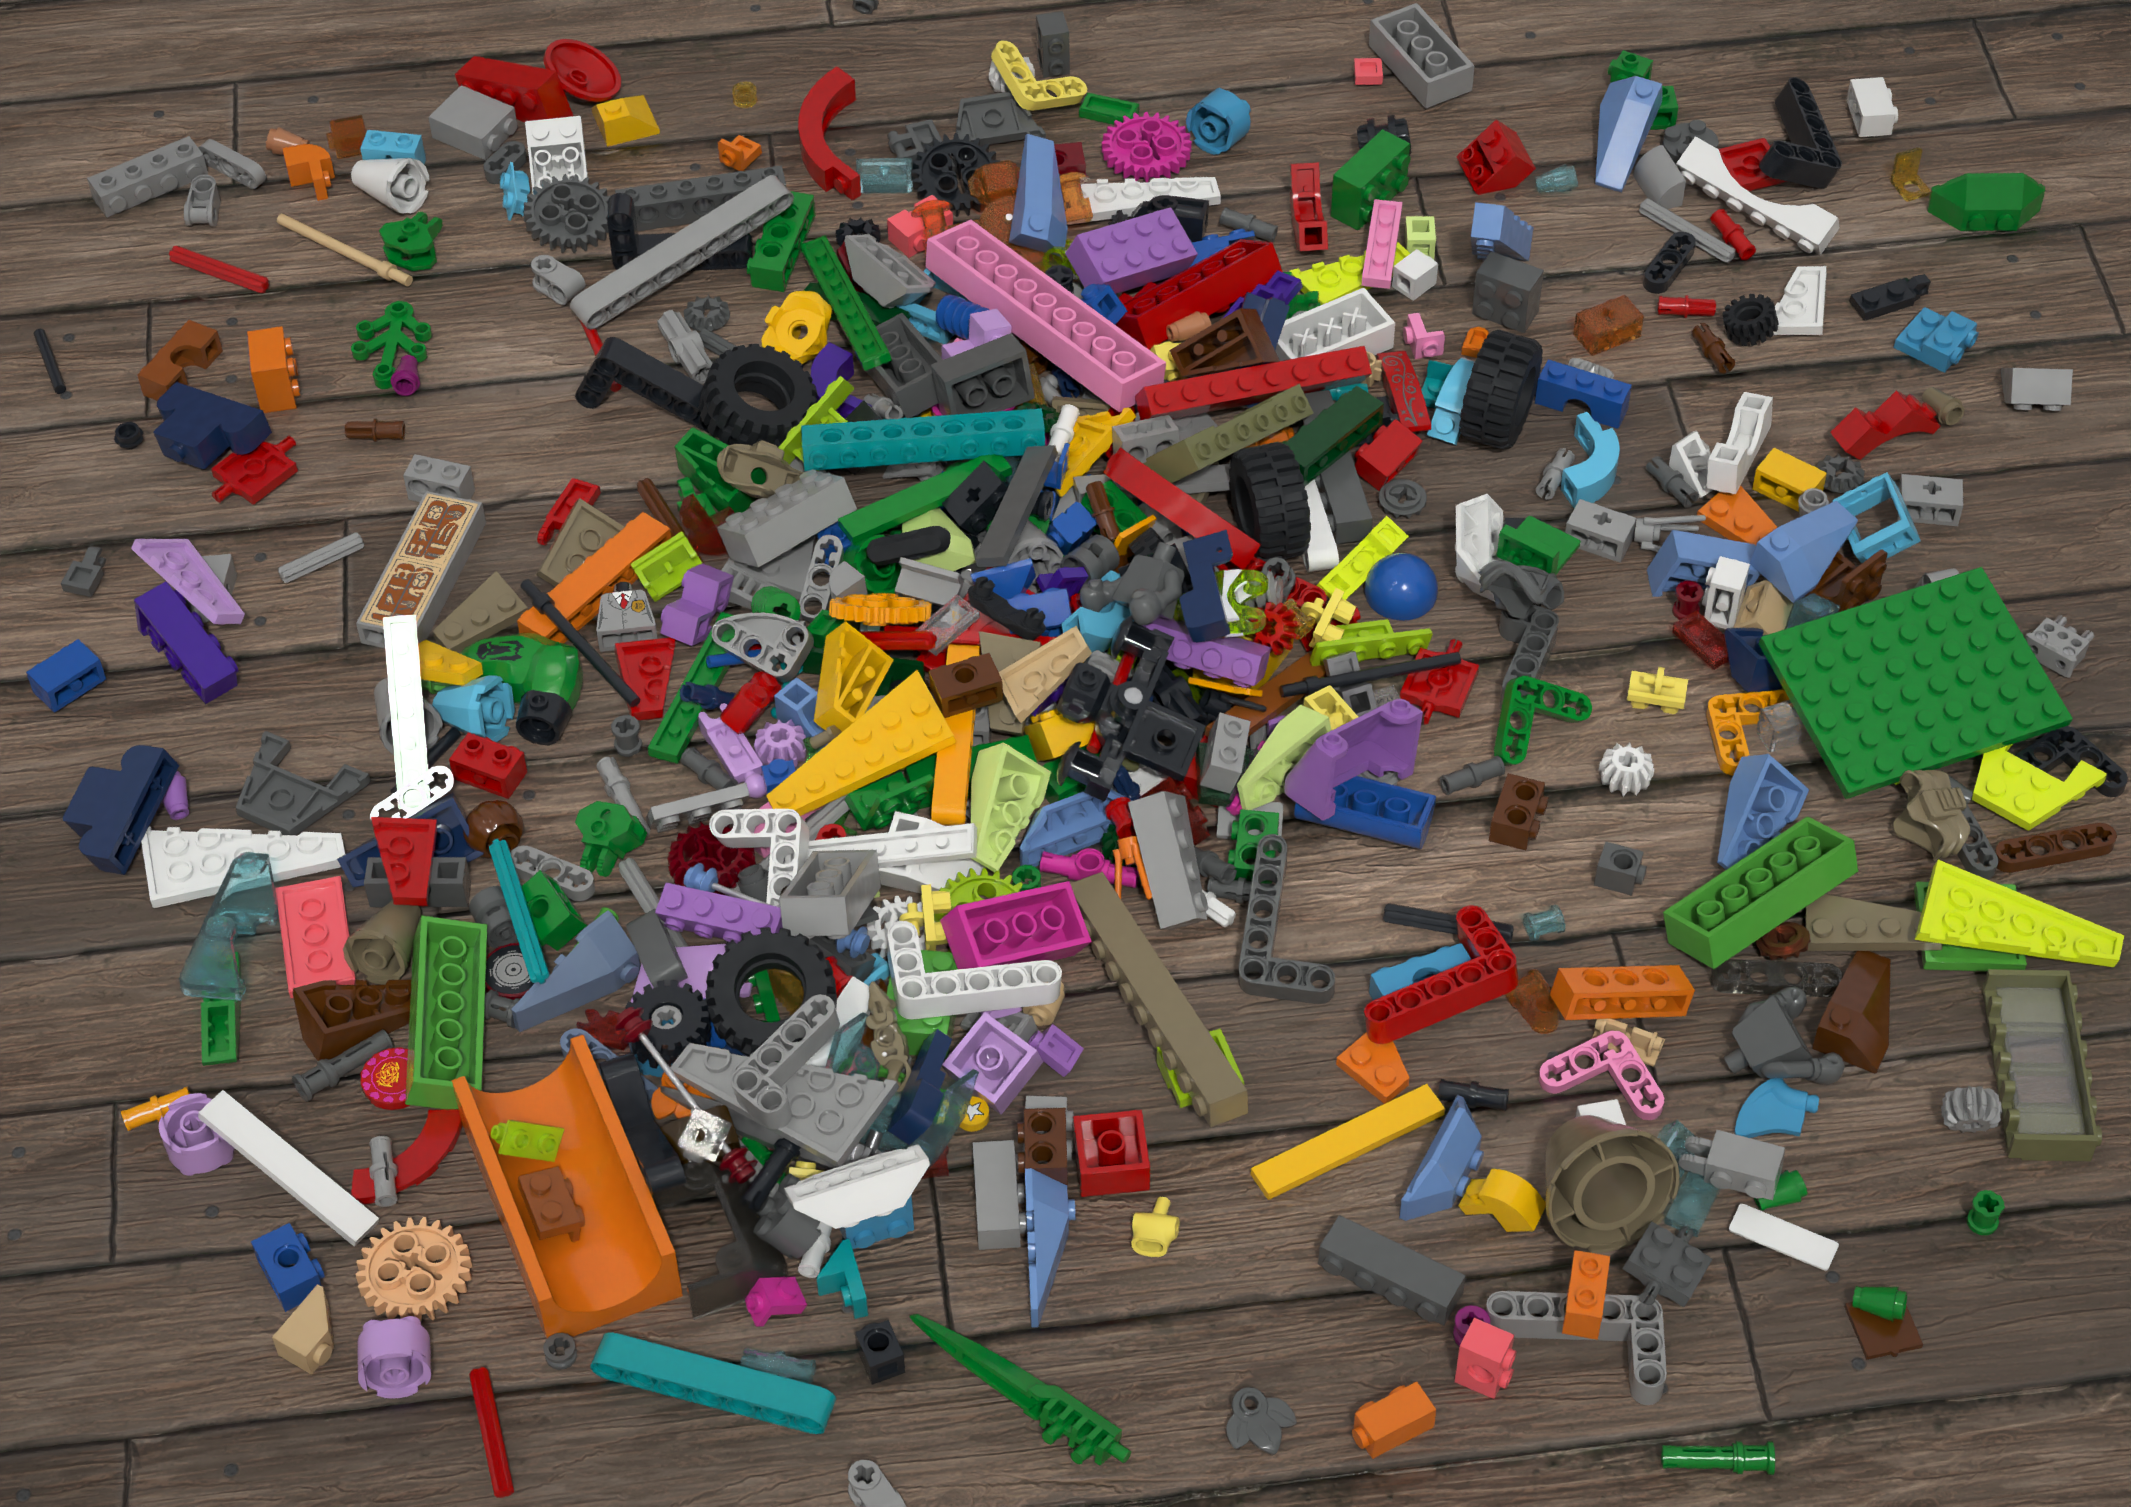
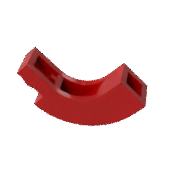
M1319 162L1290 164V202L1296 247L1298 251L1328 250L1327 221L1324 220L1321 205Z

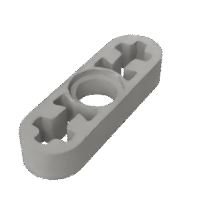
M208 139L198 147L204 155L207 166L251 189H256L266 180L265 171L258 163L213 139Z
M518 846L511 851L520 879L528 881L539 870L545 872L548 869L554 868L561 872L553 879L558 882L569 899L585 901L593 896L595 883L593 875L589 870L530 846Z

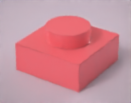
M1354 58L1355 85H1382L1383 71L1381 58Z

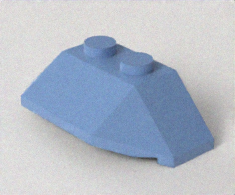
M1111 789L1104 802L1081 792L1042 807L1035 813L1020 845V866H1039L1043 851L1065 856L1102 842L1103 833H1107L1109 824L1115 825L1105 815V808L1114 799L1125 796Z
M1456 1096L1414 1178L1402 1197L1400 1219L1407 1221L1452 1208L1457 1196L1463 1197L1466 1192V1188L1470 1183V1178L1468 1177L1470 1171L1478 1170L1484 1156V1152L1480 1150L1482 1136L1464 1097Z

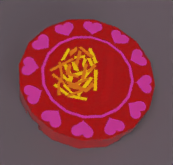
M401 1047L388 1048L374 1054L365 1063L361 1071V1087L365 1097L376 1107L396 1110L410 1106L405 1104L408 1049Z

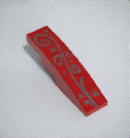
M1406 351L1377 354V360H1382L1383 387L1389 396L1392 414L1397 413L1399 422L1411 432L1431 430V422L1421 387Z

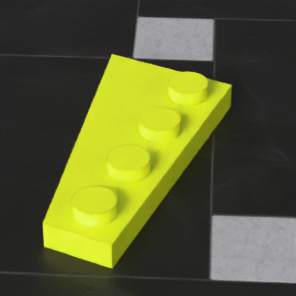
M1397 242L1394 265L1410 254L1399 242ZM1366 250L1362 256L1353 257L1346 255L1339 257V262L1325 265L1323 262L1312 264V269L1300 271L1297 268L1289 271L1292 272L1293 277L1301 279L1303 285L1301 291L1304 294L1310 291H1319L1318 303L1320 302L1321 305L1361 288L1366 290L1372 288L1361 286Z

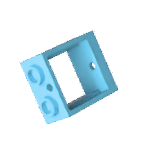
M927 268L923 271L936 282L935 288L970 301ZM927 294L908 305H896L909 312L911 317L908 320L922 336L942 344H947L954 336V334L944 331L938 326L936 311L919 305Z
M1888 472L1874 477L1869 482L1847 491L1842 496L1832 500L1833 502H1839L1853 516L1889 498H1892L1901 520L1864 539H1861L1856 526L1849 535L1850 545L1861 564L1881 549L1888 553L1887 558L1921 541L1900 490Z

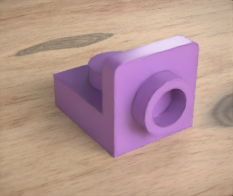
M1053 1024L1044 1032L1037 1030L1027 1042L1038 1051L1043 1062L1063 1077L1071 1071L1084 1049Z

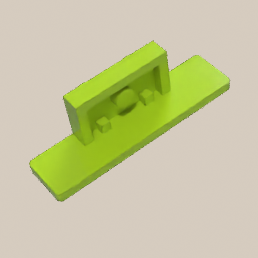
M842 376L828 385L825 394L817 403L810 406L806 416L788 432L786 439L778 447L784 451L783 460L788 464L796 456L804 462L801 425L848 422L836 411L854 390V387Z
M1388 619L1337 625L1336 627L1345 630L1342 639L1317 642L1310 657V663L1312 666L1324 665V658L1348 651H1356L1358 662L1375 658L1387 659L1407 654L1417 655L1420 648H1428L1433 633L1430 628L1394 633Z

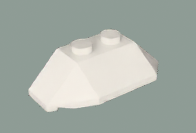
M1484 494L1456 505L1455 551L1457 566L1455 567V573L1459 581L1465 583L1474 593L1495 602L1494 594L1491 591L1485 590L1483 593H1480L1481 584L1479 579L1481 575L1478 571L1491 561L1503 560L1497 557L1499 533L1504 527L1503 510L1488 494Z
M918 1144L910 1146L908 1149H897L879 1153L812 1175L799 1181L796 1185H790L784 1189L795 1210L835 1229L840 1227L849 1228L859 1224L862 1220L874 1216H886L895 1209L904 1207L930 1163L928 1157Z

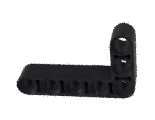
M1792 77L1775 99L1776 107L1792 143L1780 140L1774 141L1760 161L1759 168L1771 178L1825 189L1841 168L1842 161L1810 87L1803 80Z
M615 193L608 199L607 225L612 260L616 270L675 234H638L633 198L625 193ZM749 233L689 271L746 268L749 258L753 256L752 236Z
M610 337L604 341L576 391L575 398L579 404L590 409L597 408L615 381L709 433L707 430L709 425H704L699 409L700 393L704 385L619 338Z
M633 1052L600 1062L599 1067L604 1085L650 1193L655 1195L686 1184L683 1167L677 1153L653 1119Z

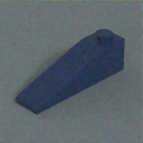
M1726 628L1724 634L1731 675L1742 686V689L1746 692L1782 689L1781 683L1758 644L1760 638L1766 636L1763 635V629Z
M454 793L408 817L412 819L437 820L434 857H466L468 863L484 854L470 848L464 840L463 830L467 837L469 836L467 816ZM375 837L337 858L353 888L364 886L368 857H380Z

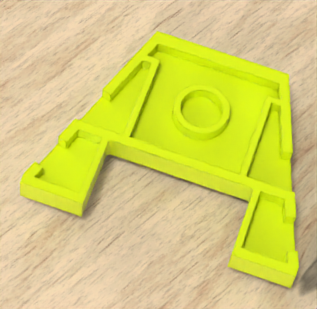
M2011 744L1984 753L1972 800L2029 831L2058 813L2062 806L2072 800L2077 801L2085 796V792L2094 786L2097 788L2105 782L2107 773L2081 760L2065 782L2007 752L2013 745Z

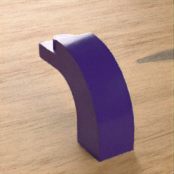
M830 342L817 354L811 367L810 376L813 379L811 384L814 383L816 386V398L818 401L825 394L830 383L836 381L840 376L848 381L854 375L852 353ZM849 395L836 411L843 418H846L862 400Z

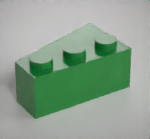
M692 427L674 446L679 470L685 477L690 479L691 483L701 493L705 492L710 503L725 519L734 513H743L757 498L745 494L722 479L717 467V457L729 445ZM754 468L751 472V479L755 484L762 485L766 481V473L761 468Z

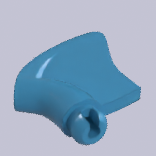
M1782 1078L1770 1079L1756 1088L1743 1104L1736 1121L1735 1134L1747 1138L1771 1133H1783L1800 1137L1805 1112L1816 1113L1818 1111L1819 1097L1817 1095H1808L1806 1091L1789 1087Z

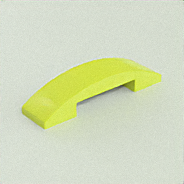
M1386 516L1316 586L1324 590L1329 599L1335 588L1344 591L1342 599L1347 600L1366 581L1372 566L1383 557L1393 554L1409 536Z

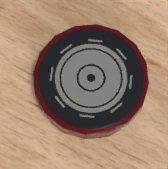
M519 943L500 946L486 957L485 991L487 993L490 990L498 992L499 996L515 1000L516 998L521 999L533 986L534 983L530 981Z

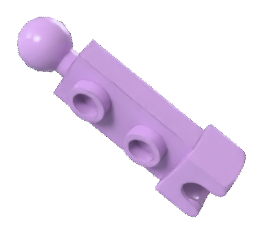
M722 703L720 705L721 712L725 709L727 704ZM700 712L698 715L700 731L707 743L712 746L729 776L736 779L738 784L741 782L747 783L749 797L756 799L766 795L764 780L761 775V766L763 764L743 733L737 734L720 717L711 719L705 712Z

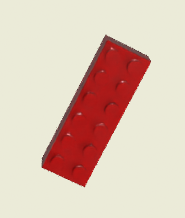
M1240 239L1124 303L1123 305L1127 312L1115 325L1144 347L1151 350L1153 345L1162 344L1161 342L1168 339L1167 325L1196 311L1200 313L1205 312L1208 316L1213 313L1226 311L1230 308L1229 304L1235 302L1239 297L1245 298L1246 293H1251L1258 284L1265 286L1277 270L1283 272L1273 242Z

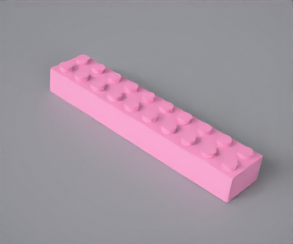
M970 219L927 239L925 267L972 303L989 310L998 309L1011 324L1012 333L1116 411L1121 412L1123 408L1135 405V395L1143 387L1164 383L1166 368L1164 360Z

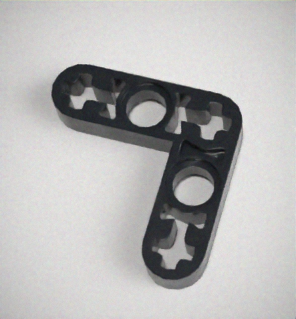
M2070 726L2050 731L2015 755L2046 773L2063 762L2074 770L2080 762V758H2092L2096 762L2094 767L2101 771L2103 769L2107 773L2105 782L2097 788L2094 786V788L2107 797L2120 796L2124 792L2128 780L2126 772L2078 730ZM2059 740H2061L2063 743H2061L2057 749L2056 747L2059 744ZM2043 752L2048 754L2051 759L2041 761L2034 754Z

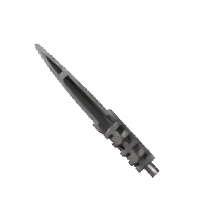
M660 1086V1090L665 1096L693 1111L678 1090ZM689 1093L702 1111L724 1105L717 1100ZM728 1107L738 1135L755 1140L775 1150L774 1144L778 1139H783L782 1136ZM870 1129L866 1144L858 1143L843 1165L884 1153L885 1151L878 1150L883 1133ZM802 1147L799 1150L801 1153L798 1158L799 1160L816 1163L817 1166L828 1170L836 1168V1166Z

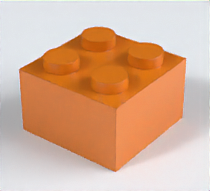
M283 326L247 331L251 375L260 410H263L264 413L297 409L296 396H301L298 378L294 379L293 377L298 376L299 373L296 358H290V355H294L291 337L285 338Z

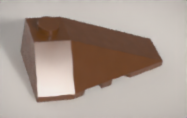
M1870 951L1856 952L1820 1020L1812 1049L1824 1054L1837 1053L1843 1058L1844 1062L1877 1074L1889 1046L1891 959Z
M323 980L294 988L293 998L302 1038L316 1060L332 1059L373 1036L381 1029L389 1034L409 1024L411 980H388L385 985H367L366 980H355L354 985H336L335 980Z

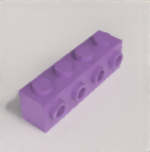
M1158 617L1150 624L1141 625L1150 630L1155 628L1174 637L1168 650L1167 660L1174 661L1173 664L1179 668L1191 669L1193 667L1203 670V674L1212 678L1226 677L1232 679L1234 684L1241 687L1255 686L1264 678L1271 647L1238 637L1225 636L1205 642H1192L1185 621L1173 617L1172 620Z
M665 883L655 911L665 922L664 926L677 932L686 930L704 938L710 939L713 936L722 938L727 942L734 940L735 943L742 940L741 934L751 931L752 936L761 934L760 928L770 927L771 933H779L780 928H783L780 907L671 883Z

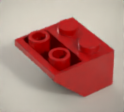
M1497 119L1456 156L1474 192L1478 195L1515 188L1536 169L1517 132Z

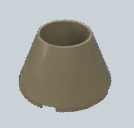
M1594 1115L1579 1116L1567 1121L1553 1133L1545 1150L1546 1213L1551 1227L1567 1245L1573 1248L1574 1246L1587 1248L1591 1253L1615 1251L1639 1241L1651 1221L1657 1225L1660 1224L1665 1218L1662 1212L1670 1199L1675 1200L1680 1179L1676 1158L1661 1139L1648 1132Z

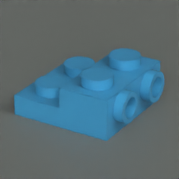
M1924 307L1895 339L1894 348L1945 373L1952 364H1958L1967 347L1971 348L1975 344L1979 335L1976 331L1978 323L1953 311L1945 317Z

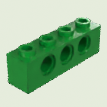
M790 191L794 196V200L789 208L764 223L763 235L761 239H757L755 244V254L753 258H749L747 263V274L751 277L752 287L785 292L801 253L800 245L805 243L816 216L814 195Z

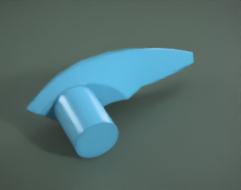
M878 953L871 954L876 960L873 966L874 969L863 982L870 986L872 981L875 982L880 978L885 980L890 975L888 961L880 957Z

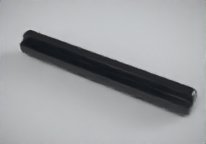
M1391 903L1385 906L1383 920L1387 923L1458 935L1455 914ZM1492 921L1506 943H1511L1514 926L1512 924Z

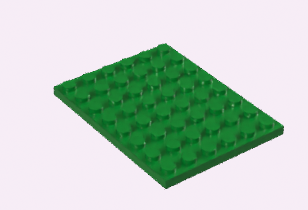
M1982 567L1762 636L1758 643L1845 800L1900 782V777L1907 770H1936L2068 726L2073 720Z

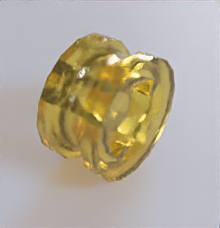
M745 81L733 86V103L736 106L749 108L757 103V90L753 83Z

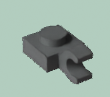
M89 546L82 562L73 560L61 582L63 591L92 597L104 575L102 568L105 565L106 559L99 557L102 548Z

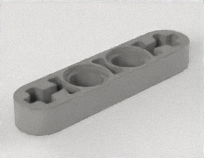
M834 535L822 536L814 548L799 601L801 613L798 622L802 623L805 627L806 622L801 621L802 618L811 623L818 615H810L805 611V606L809 601H819L822 604L823 610H828L832 598L829 582L824 586H818L813 582V577L818 572H826L831 575L832 571L842 563L844 556L843 545L840 539ZM830 544H833L837 552H831L828 560L829 566L824 564L826 555L823 548H828ZM797 632V633H795V634L791 637V638H792V641H793V644H795V645L801 644L802 642H801L800 636H798V633H799V634H804V633H802V632Z

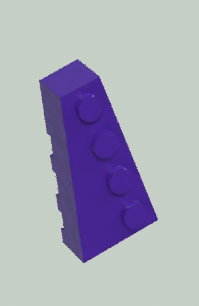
M165 581L134 599L138 631L143 636L149 634L152 640L151 644L158 653L164 650L168 663L174 670L180 668L183 670L181 675L184 681L205 704L238 686L236 673L239 670L236 663L230 656L225 657L223 655L217 638L212 633L208 635L205 632L199 615L195 611L190 612L187 609L184 597L176 589L173 590Z

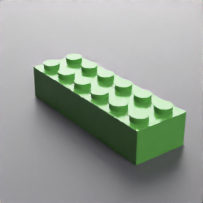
M1808 816L1665 910L1663 916L1668 943L1715 969L1857 873L1858 865L1854 840Z
M421 915L413 939L406 1105L438 1109H458L451 1080L465 1076L467 1082L472 1087L480 1091L482 1090L487 924Z

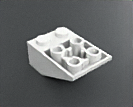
M581 116L525 121L532 191L534 186L542 189L543 180L551 184L552 176H555L558 181L562 180L563 174L567 175L568 180H572L575 174L578 175V181H583L588 177Z
M895 811L889 832L942 827L944 825L924 817ZM969 858L879 868L881 885L922 894L921 885L931 884L932 891H939L941 887H945L949 878L955 881L958 872H961L967 878L970 868H973L976 874L980 875L985 866Z

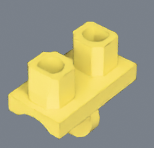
M1335 588L1325 609L1322 608L1324 600L1321 598H1316L1314 603L1305 602L1302 605L1300 613L1306 618L1303 623L1304 626L1312 628L1314 623H1318L1313 632V638L1309 644L1310 647L1314 648L1317 642L1342 639L1345 630L1330 623L1334 618L1348 625L1356 609V606L1342 599L1344 591Z
M1658 667L1657 674L1632 671L1627 700L1631 701L1633 708L1645 709L1649 704L1660 705L1664 713L1676 714L1679 709H1684L1688 679L1663 676L1665 669L1663 667Z
M931 884L921 885L922 912L918 911L917 903L907 904L908 912L900 915L899 921L912 923L917 929L918 936H920L919 927L924 926L926 950L936 951V945L947 944L948 941L941 922H934V914L949 913L951 911L950 892L932 891Z

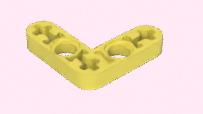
M999 41L991 53L992 61L1016 102L1023 109L1034 111L1078 104L1087 92L1086 84L1077 77L1070 76L1036 81L1019 50L1011 42ZM1012 72L1018 73L1023 79L1015 77ZM1046 90L1054 92L1057 97L1051 96Z

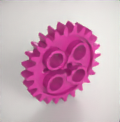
M1145 112L1143 117H1139L1137 113H1134L1133 119L1123 116V123L1115 120L1114 127L1108 126L1107 133L1103 134V160L1107 161L1108 168L1114 167L1115 174L1123 171V178L1125 179L1130 175L1134 176L1135 181H1138L1140 177H1144L1145 182H1149L1150 177L1160 178L1161 175L1171 178V171L1177 174L1180 173V167H1186V160H1190L1192 148L1190 133H1186L1185 126L1179 127L1178 120L1169 122L1170 116L1168 115L1163 119L1159 118V113L1149 117L1148 112Z

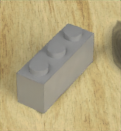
M1014 1140L973 1142L979 1250L1021 1247L1020 1234L1027 1233L1026 1212L1019 1213L1018 1204L1025 1203L1024 1183H1017L1018 1153H1015Z

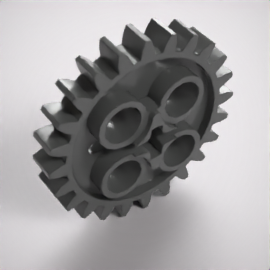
M563 174L561 181L552 176L551 184L543 180L542 189L534 186L533 194H527V202H524L523 213L526 230L532 232L533 239L540 238L541 246L547 242L550 243V250L560 246L561 253H564L567 247H571L572 252L576 253L579 246L584 251H587V244L589 243L597 247L598 239L605 241L606 233H609L607 214L610 196H607V189L599 190V182L590 185L589 177H586L583 181H578V175L576 174L572 180H568L567 175Z

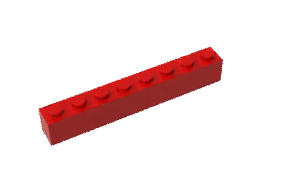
M1359 346L1145 386L1135 395L1140 420L1168 414L1174 419L1263 402L1300 384L1304 394L1359 384L1369 377L1372 371L1365 346Z

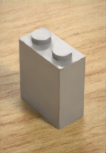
M462 85L428 117L432 138L484 160L497 151L500 145L510 135H513L518 128L515 107Z

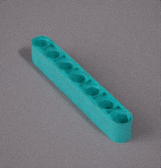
M613 1332L603 1335L590 1366L596 1375L607 1380L810 1434L824 1433L836 1402V1397L831 1391L816 1385Z

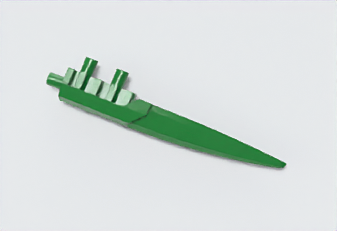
M918 1314L909 1316L925 1334L964 1367L1024 1409L1023 1413L1033 1420H1040L1039 1426L1046 1429L1042 1433V1438L1047 1444L1051 1445L1064 1435L1069 1438L1068 1446L1075 1449L1071 1453V1459L1076 1464H1082L1092 1455L1095 1456L1094 1462L1099 1466L1111 1456L1124 1464L1131 1456L1132 1452L1120 1444L1122 1430L1058 1386L1045 1384L991 1350Z

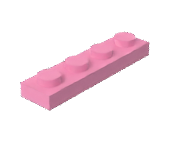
M1374 199L1361 286L1390 289L1403 202Z

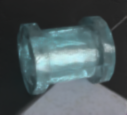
M1556 904L1551 905L1549 910L1536 914L1528 912L1523 915L1524 927L1532 942L1539 940V936L1556 931L1560 934L1565 932L1564 917Z

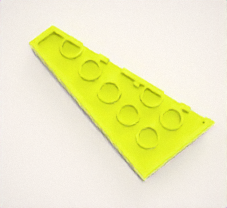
M1937 860L1932 869L1915 940L2115 967L2120 960L2124 935Z

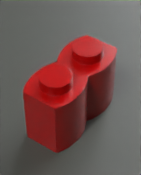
M764 671L755 673L750 681L740 688L720 715V719L737 734L745 733L755 721L759 720L775 700L774 695L781 690V685L774 676Z

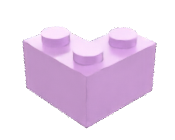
M998 309L970 314L969 339L943 344L941 358L943 360L1010 334L1012 326Z

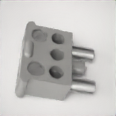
M2063 615L2057 616L2054 621L2046 618L2032 633H2027L2025 639L2040 664L2064 677L2070 678L2073 669L2085 658L2094 634L2092 631L2086 630L2080 636L2074 627H2063L2067 622L2066 617H2063Z

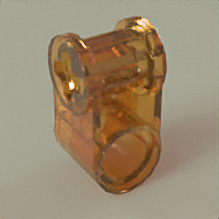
M1531 969L1527 972V976L1518 980L1516 989L1505 994L1511 1006L1517 1009L1535 1032L1548 1034L1557 1029L1560 1011L1550 996L1552 988L1537 969Z

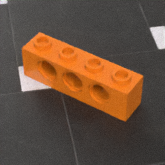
M1679 965L1558 968L1550 996L1565 1020L1682 1017L1687 1014L1695 989Z

